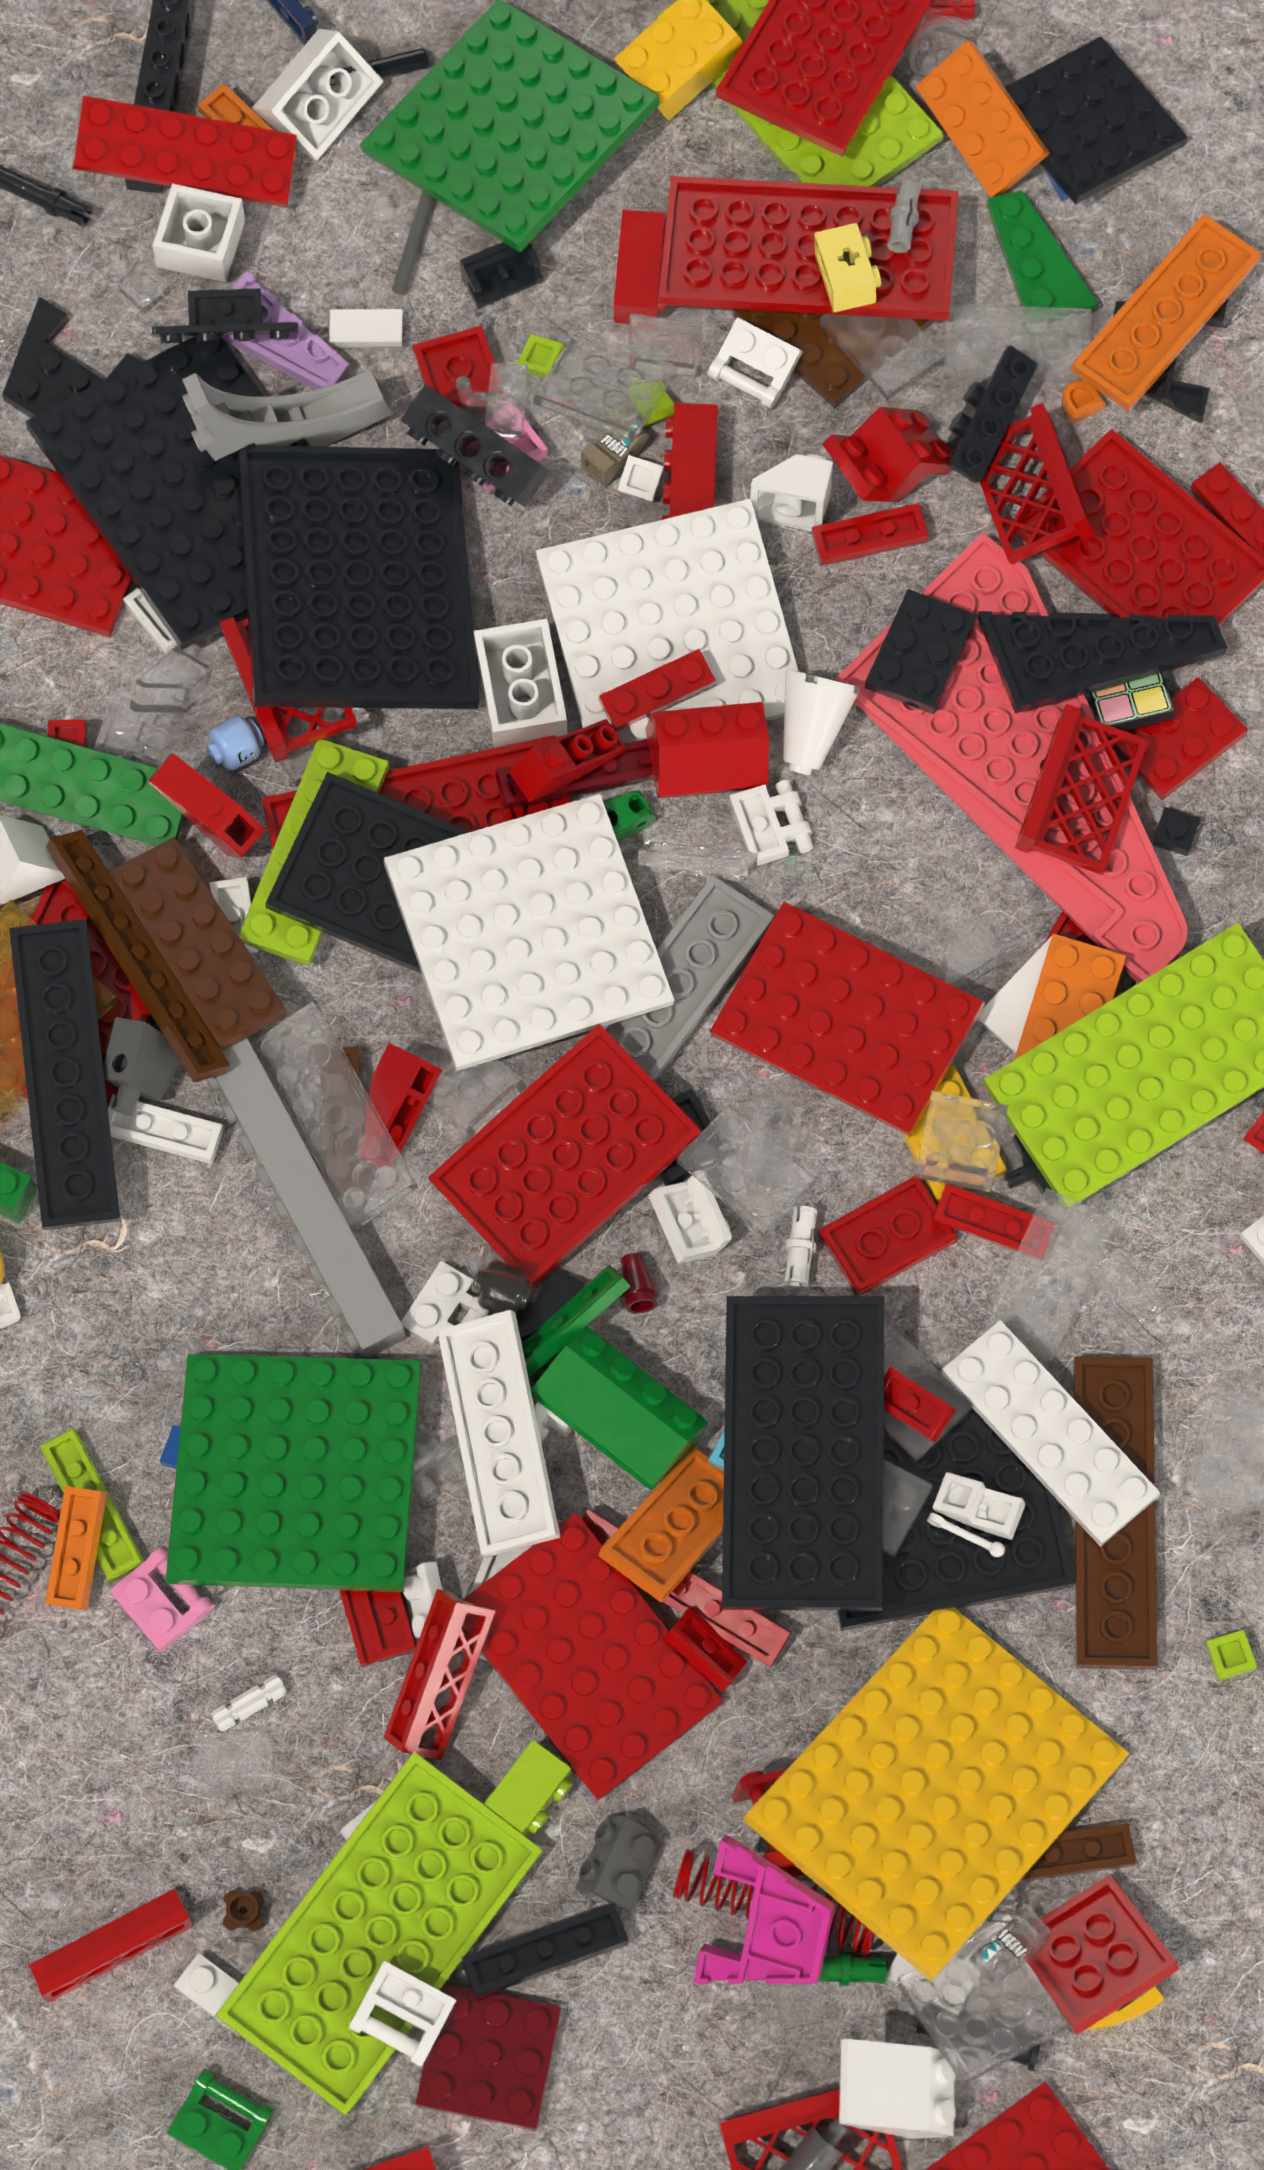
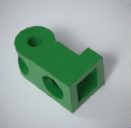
M639 790L626 793L604 803L617 841L628 837L629 834H635L646 829L656 819V815Z

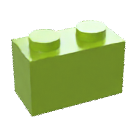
M532 1740L484 1805L525 1837L529 1832L536 1835L546 1823L549 1815L545 1811L554 1799L560 1803L573 1786V1782L569 1780L572 1777V1769Z

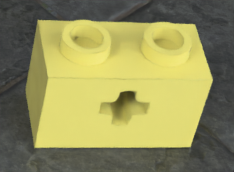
M857 223L815 232V256L833 312L876 303V288L881 287L880 274L877 265H870L868 259L872 256L870 243L867 236L861 237Z

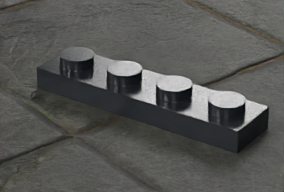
M613 1903L461 1957V1963L474 1998L478 1999L627 1946L629 1940L616 1906Z

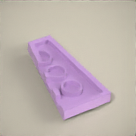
M245 271L233 289L261 288L262 322H298L299 333H292V339L270 340V334H255V340L234 341L233 335H220L223 340L314 390L343 381L350 371L349 363L317 334L313 335L305 328L303 321L294 313L290 314L278 303V299L270 291H265L255 282V278L248 271Z

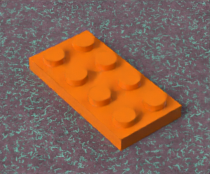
M966 40L915 86L990 198L1003 195L1050 154L974 41Z
M1052 934L1015 1059L1111 1001L1117 989L1126 955Z
M694 1446L601 1547L598 1555L661 1603L723 1535L724 1471L710 1465L708 1462L709 1457Z

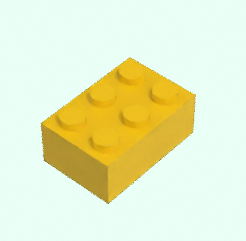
M676 0L622 50L614 60L630 79L658 95L660 105L657 109L670 121L732 63L744 42L707 0Z

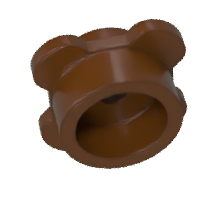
M231 1890L226 1893L224 1902L227 1914L223 1918L224 1927L229 1931H234L237 1928H248L252 1932L258 1931L263 1925V1920L260 1917V1907L264 1903L263 1895L258 1891H252L249 1894ZM242 1907L247 1908V1913L244 1915L239 1912Z

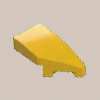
M1154 1986L1122 2010L1120 2008L1087 2030L1104 2029L1126 2023L1151 2011L1165 1999L1156 1986Z

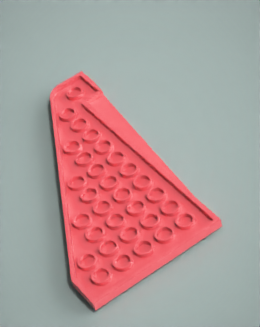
M983 532L921 593L977 614V617L979 611H992V615H1012V612H1027L1028 616H1049L1027 567L1020 561L1010 565L1004 549ZM978 619L934 714L865 689L866 678L892 622L834 679L838 682L860 687L854 704L1098 947L1126 955L1122 970L1135 981L1140 983L1181 956L1187 941V923L1130 797L1103 875L1032 849L1029 853H1025L1014 848L1058 718L1066 704L1080 708V715L1095 720L1084 694L1015 714ZM1081 728L1078 737L1085 750L1101 744L1095 732ZM1075 748L1073 750L1072 756L1078 754ZM1105 750L1089 756L1097 773L1113 767ZM1082 760L1068 765L1067 770L1074 783L1090 777ZM1117 773L1101 779L1109 796L1123 791L1124 786ZM1064 780L1061 789L1067 786ZM1094 783L1078 789L1086 806L1102 800ZM1071 793L1062 795L1056 800L1063 816L1079 810ZM1119 800L1113 802L1116 808ZM1106 805L1090 812L1098 829L1112 823L1113 819ZM1053 813L1051 815L1050 821L1056 819ZM1083 816L1067 822L1075 839L1091 833ZM1059 825L1046 830L1044 842L1057 847L1068 843ZM1108 833L1102 835L1105 841ZM1095 838L1079 845L1084 857L1099 862L1102 852Z

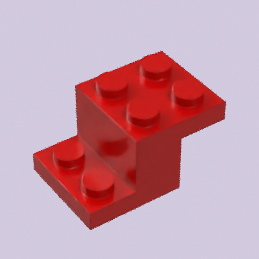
M880 406L851 436L831 434L822 443L859 497L866 501L899 503L928 474L948 475L953 470L948 465L951 458L949 447L944 441L934 435L929 428L931 426L929 419L919 410Z

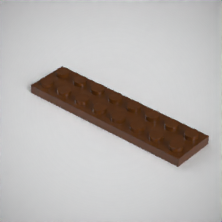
M1074 1357L1073 1399L1155 1486L1153 1358ZM1155 1500L1101 1547L1075 1520L1076 1668L1156 1670Z

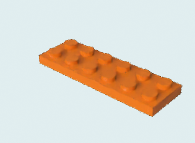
M1203 214L1071 365V372L1129 412L1260 262L1262 253L1206 214Z

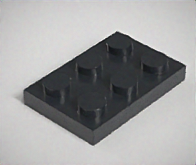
M908 589L866 678L865 689L934 714L975 626L977 614Z

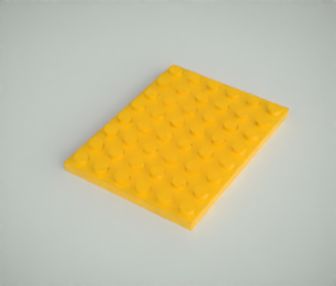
M956 1608L936 1610L931 1612L746 1813L743 1821L932 1982L1121 1766L1130 1753Z

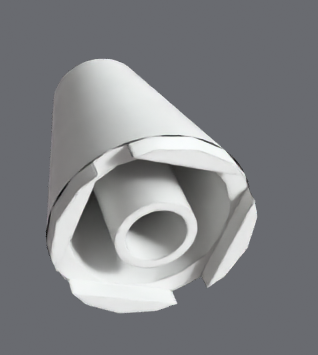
M787 669L785 675L783 761L790 763V771L811 775L812 769L820 770L858 695L860 687Z

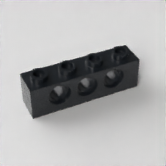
M426 384L400 420L410 427L406 433L423 446L426 445L428 440L439 447L435 453L437 456L452 466L457 461L468 468L464 473L466 476L481 486L486 481L495 486L497 489L493 495L511 507L515 501L526 507L550 472L546 467ZM450 420V432L444 437H439L437 433L439 425L443 421ZM479 440V452L473 457H467V446L472 441ZM507 460L509 462L508 473L503 477L497 478L495 474L496 466L500 462Z

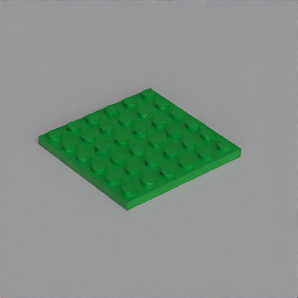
M497 0L360 143V147L367 156L521 253L660 105L658 95L503 0Z
M188 1354L165 1579L167 1583L177 1585L404 1592L422 1375L421 1361Z

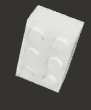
M548 619L474 631L475 651L493 747H501L552 735L558 738L568 734L567 717Z

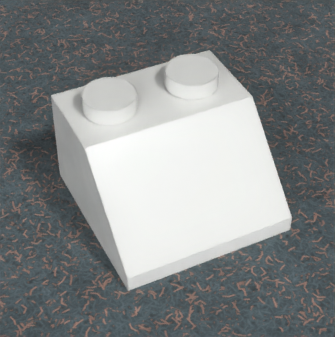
M796 454L753 478L750 498L756 519L812 531L814 526L823 525L831 495L833 461H828L816 454L806 456Z

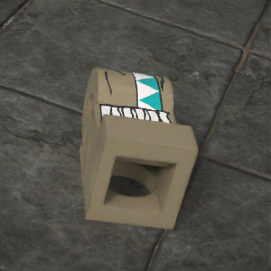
M628 416L621 417L608 433H605L595 444L590 443L581 452L582 469L606 489L624 470L628 455L637 457L649 440V433Z

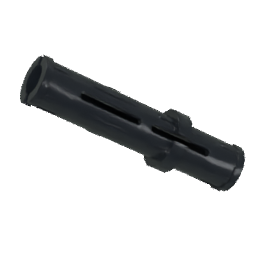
M0 164L1 189L46 209V214L53 217L59 215L78 224L80 227H85L89 223L91 218L84 215L86 213L92 215V206L67 196L66 191L60 188L53 190Z

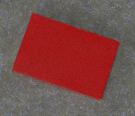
M918 1174L818 1230V1235L856 1296L864 1295L956 1243L958 1240L952 1228L932 1221L937 1204Z

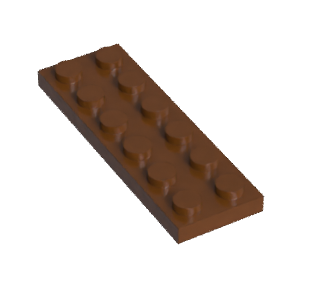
M175 837L108 871L221 1051L287 1016L286 1008Z

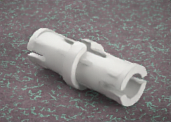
M809 1206L793 1207L790 1239L786 1240L785 1249L788 1250L787 1269L784 1278L786 1285L801 1287V1285L803 1287L809 1286L810 1262L812 1254L816 1252V1243H813L818 1212L816 1208Z

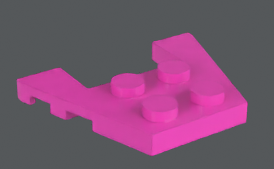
M724 1835L720 1841L714 1874L755 1887L743 1951L741 1955L704 1943L699 1951L694 1983L709 1984L710 1981H727L728 1984H743L745 1980H766V1984H817L822 1973L835 1904L731 1836Z

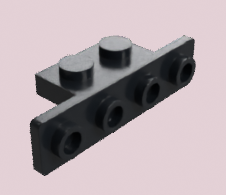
M261 288L188 291L189 325L152 327L153 337H160V343H181L182 336H197V342L219 341V335H233L234 341L255 340V334H270V340L292 339V333H299L298 322H262Z
M1012 345L1004 349L992 376L979 383L974 382L968 388L964 395L966 404L962 412H959L954 417L949 426L951 434L946 444L954 452L948 465L975 484L982 480L1038 366L1034 360Z

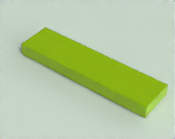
M75 1428L39 1445L63 1494L65 1486L107 1492ZM107 1492L96 1558L111 1584L129 1575L144 1561Z

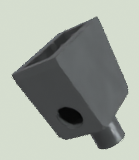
M116 1017L103 1065L105 1081L118 1088L112 1109L130 1116L134 1115L139 1099L155 1102L162 1099L180 1063L165 1036L146 1022Z

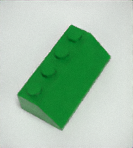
M588 1326L565 1345L531 1389L534 1399L650 1491L671 1472L693 1446L696 1447L709 1421Z

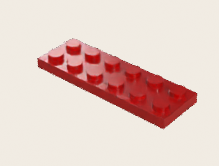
M83 95L72 169L169 187L172 184L236 197L246 201L286 208L289 199L297 135Z

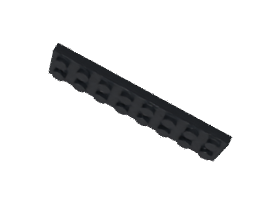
M83 919L9 928L42 1229L52 1230L121 1221L87 921Z

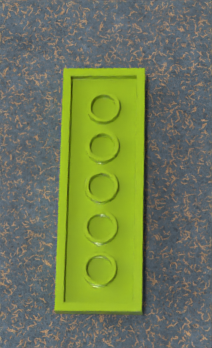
M323 739L316 742L238 935L244 944L307 966L311 965L323 932L266 909L265 903L326 773H332L379 793L389 769V761Z

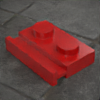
M339 1590L362 1668L375 1662L380 1663L415 1651L416 1644L401 1592Z

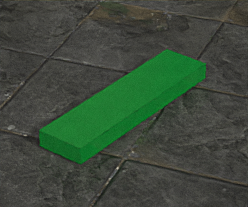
M611 1265L602 1270L522 1343L528 1379L631 1287Z

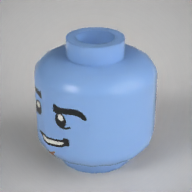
M234 716L211 728L209 732L210 744L206 745V751L216 766L221 763L227 770L235 771L259 758L261 753L260 747L264 745V740L259 728L252 719L246 720L241 716Z

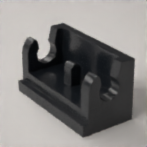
M501 242L460 260L461 278L477 309L543 282V276L539 269L541 264L531 243L519 253L504 242Z

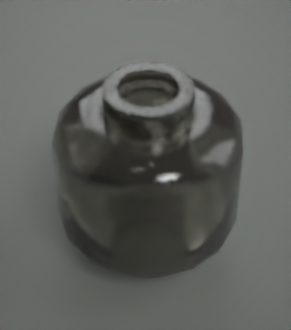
M493 1260L488 1264L485 1271L477 1270L472 1291L478 1293L477 1301L482 1309L495 1313L511 1309L516 1313L517 1310L523 1311L525 1309L532 1281L527 1280V1273L523 1268Z

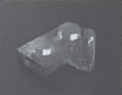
M491 363L489 392H473L468 377L460 376L457 378L455 384L462 405L487 407L485 426L501 437H523L529 377L527 364Z

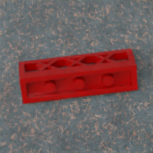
M436 1590L383 1737L402 1753L412 1754L416 1752L419 1756L442 1760L495 1614V1610L491 1607L465 1602L450 1591ZM466 1614L479 1615L475 1629L464 1635L461 1628ZM462 1650L464 1654L462 1665L450 1673L448 1664L451 1656ZM449 1688L451 1695L448 1703L437 1710L434 1705L437 1694ZM435 1725L437 1734L432 1747L419 1745L423 1732Z
M174 1888L29 1964V1968L38 1984L37 1987L47 2003H50L194 1926Z

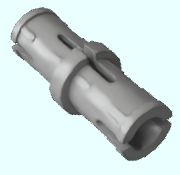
M909 179L898 183L896 203L890 210L889 219L892 224L887 247L896 253H906L910 250L913 226L918 223L919 213L916 209L921 186L918 182Z

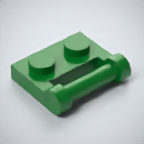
M204 2068L197 2077L191 2092L166 2134L226 2170H242L271 2121L275 2109L265 2103L262 2106L214 2079L215 2074ZM205 2095L212 2096L253 2120L248 2132L201 2105L200 2103Z

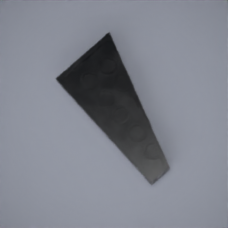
M979 611L977 617L1015 714L1225 655L1227 650L1226 643L1214 616L1169 615L1167 618H1144V614H1130L1128 618L1110 617V614L1054 612H1051L1049 616H1028L1027 612H1012V615H992V611Z

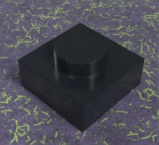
M1164 807L1152 845L1188 857L1200 818Z

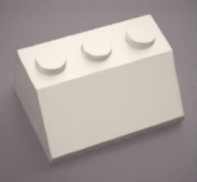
M318 29L252 109L274 131L296 134L295 147L317 161L383 83V80L339 31ZM351 66L354 69H356V71L348 73L346 70L342 68Z

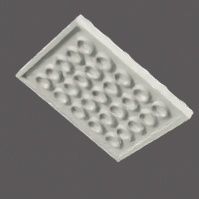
M751 498L536 550L537 563L582 728L604 719L608 720L598 700L599 695L697 649H700L716 680V684L661 711L763 702L766 721L784 717L787 669L798 671ZM651 715L616 731L623 744L647 739L645 728Z
M600 794L384 858V866L455 1071L590 1031L598 1024L603 1027L673 1005L674 998Z

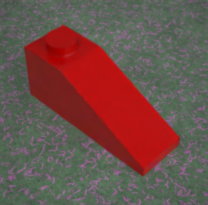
M388 1043L371 1078L363 1159L390 1173L392 1172L442 1069Z

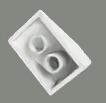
M841 2039L839 2124L911 2139L954 2136V2120L956 2117L954 2106L955 2053L932 2047Z

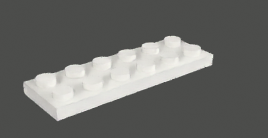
M510 1309L437 1330L481 1555L488 1558L560 1538L516 1314Z
M1001 1320L942 1369L941 1374L1100 1547L1159 1497L1160 1492Z

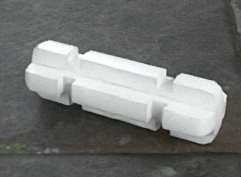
M273 1675L262 1681L263 1685L261 1687L256 1685L230 1700L229 1706L222 1705L213 1710L211 1716L218 1729L225 1731L234 1726V1721L237 1719L242 1721L268 1706L269 1700L276 1701L283 1697L287 1691L280 1677Z

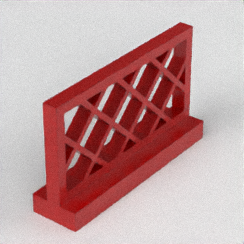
M1044 403L1031 407V416L1007 427L998 445L1000 450L993 463L989 464L987 474H984L980 481L1010 565L1078 535L1082 541L1096 536L1055 424ZM1031 429L1033 436L1026 448L1013 445L1017 435ZM1008 452L1022 455L1015 470L1001 466ZM1030 459L1043 462L1037 477L1023 473ZM997 473L1010 477L1003 492L990 488ZM1019 480L1033 484L1025 499L1011 495ZM1041 487L1054 491L1047 506L1033 502ZM1007 502L1021 506L1013 521L1000 516ZM1029 509L1043 513L1036 528L1022 524ZM1051 516L1065 521L1066 527L1054 533L1044 531ZM1017 531L1031 535L1026 545L1015 550L1012 549L1011 542Z
M234 617L220 622L224 639L275 763L288 759V752L358 726L351 708H341L346 718L330 723L321 719L326 708H318L315 715L312 716L297 710L298 707H253L250 645L247 633L249 630L248 618L236 622ZM280 712L286 714L284 720L282 719ZM293 717L310 723L305 734L290 738L287 728Z
M1066 704L1058 718L1014 848L1025 853H1029L1032 849L1103 875L1148 740L1080 715V708ZM1081 728L1095 732L1101 744L1085 750L1078 737ZM1124 743L1137 749L1133 759L1120 763L1112 746ZM1075 748L1078 754L1072 756L1073 750ZM1105 750L1113 767L1097 773L1089 756ZM1082 760L1090 777L1074 783L1067 770L1068 765ZM1130 767V770H1129V773H1128V776H1127V774L1125 773L1124 769H1127V768ZM1117 773L1124 786L1123 791L1109 796L1101 779ZM1064 780L1067 786L1061 789ZM1094 783L1102 800L1086 806L1078 789ZM1071 793L1079 810L1063 816L1056 800L1062 795ZM1119 800L1116 808L1113 802ZM1106 805L1113 820L1110 825L1098 829L1090 812ZM1053 813L1056 819L1050 821L1051 815ZM1083 816L1091 833L1075 839L1067 822ZM1059 825L1068 843L1057 847L1044 842L1046 830ZM1108 833L1105 841L1102 835ZM1095 838L1102 852L1099 862L1084 857L1079 845Z
M840 2087L717 2121L731 2170H751L738 2162L734 2144L751 2140L764 2148L753 2170H759L769 2151L784 2160L788 2158V2156L772 2148L780 2131L791 2129L804 2137L807 2133L797 2128V2126L812 2122L808 2129L809 2131L813 2125L817 2126L819 2120L826 2118L833 2120L837 2118L840 2120L836 2116L840 2115ZM846 2125L850 2130L869 2140L858 2162L845 2155L840 2157L855 2166L853 2170H869L862 2166L873 2144L888 2151L893 2167L890 2170H903L892 2134L883 2133L885 2145L877 2140L880 2132L874 2131L872 2136L856 2127ZM772 2134L767 2144L757 2139ZM844 2134L843 2137L839 2140V2142L837 2143V2145H840V2143H841V2141L843 2140L845 2134Z

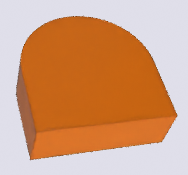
M1084 380L1073 381L1063 390L1062 408L1072 424L1105 408V401L1098 390Z

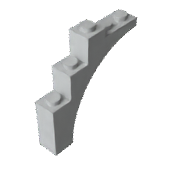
M371 369L323 388L271 397H250L223 392L204 382L196 373L182 379L188 392L182 397L196 426V430L191 432L199 450L201 452L207 450L214 461L247 445L288 446L298 440L301 443L307 440L310 446L326 447L393 414L381 384Z

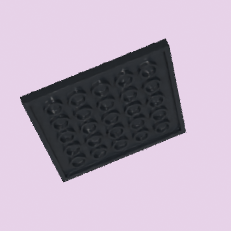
M941 1373L912 1378V1381L957 1410L936 1443L884 1410L883 1611H836L840 1631L928 1615L936 1610L960 1609L1074 1587L1075 1580L1056 1498ZM946 1472L983 1482L987 1489L1023 1499L1025 1507L1012 1540L971 1527L934 1511L932 1507ZM930 1513H935L943 1517L944 1520L991 1543H1002L1005 1547L1004 1554L1001 1557H993L988 1549L942 1527L933 1526L927 1521Z

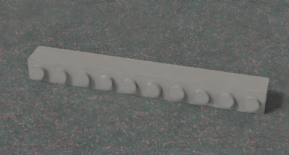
M245 1038L222 1050L230 1066L225 1074L208 1078L206 1081L212 1092L220 1090L225 1100L220 1105L230 1124L237 1122L242 1134L237 1136L247 1156L255 1155L260 1165L255 1168V1171L263 1187L271 1186L277 1196L276 1199L272 1200V1203L282 1221L289 1219L294 1231L289 1233L299 1253L307 1252L312 1262L307 1265L312 1279L317 1286L324 1284L330 1296L324 1299L334 1319L339 1317L343 1319L347 1329L342 1331L349 1348L352 1352L359 1349L363 1359H368L405 1340V1330L249 1040Z

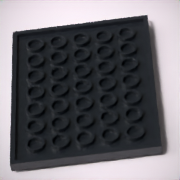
M220 335L217 342H197V336H193L26 420V429L181 650L221 630V621L234 617L235 621H238L248 616L238 450L214 461L207 450L201 452L191 433L196 430V426L182 397L188 393L182 379L195 373L204 382L223 392L250 397H264ZM296 441L288 446H299Z
M247 445L238 450L253 707L478 709L480 699L459 461L454 466L450 465L435 454L438 449Z

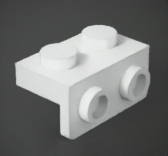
M703 1171L694 1173L687 1182L656 1188L648 1195L678 1264L717 1255L732 1239L728 1221L723 1217L715 1199L713 1187L708 1183Z

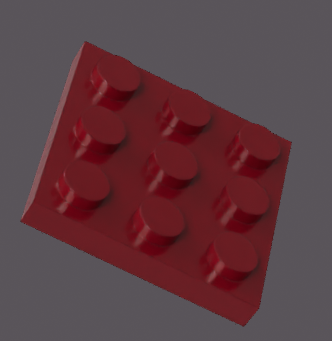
M444 1983L439 1991L456 1999V2002L424 2061L415 2106L537 2131L561 2007L494 1993L475 1999L471 1989Z

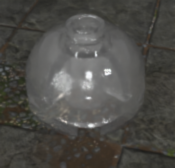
M936 16L927 19L916 28L908 45L907 56L911 71L918 82L925 78L966 40L974 41L977 46L973 32L964 22L951 16Z

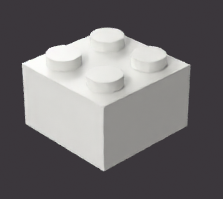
M172 184L153 243L156 266L158 268L226 282L245 223L242 199Z

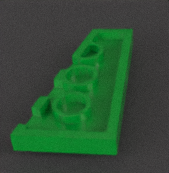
M1019 190L987 198L986 206L1028 329L1097 312L1099 304L1023 191Z

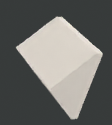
M0 815V905L65 879L46 848L49 838L42 825Z

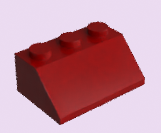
M763 702L652 713L645 731L657 799L748 790L765 785L767 788L769 733Z

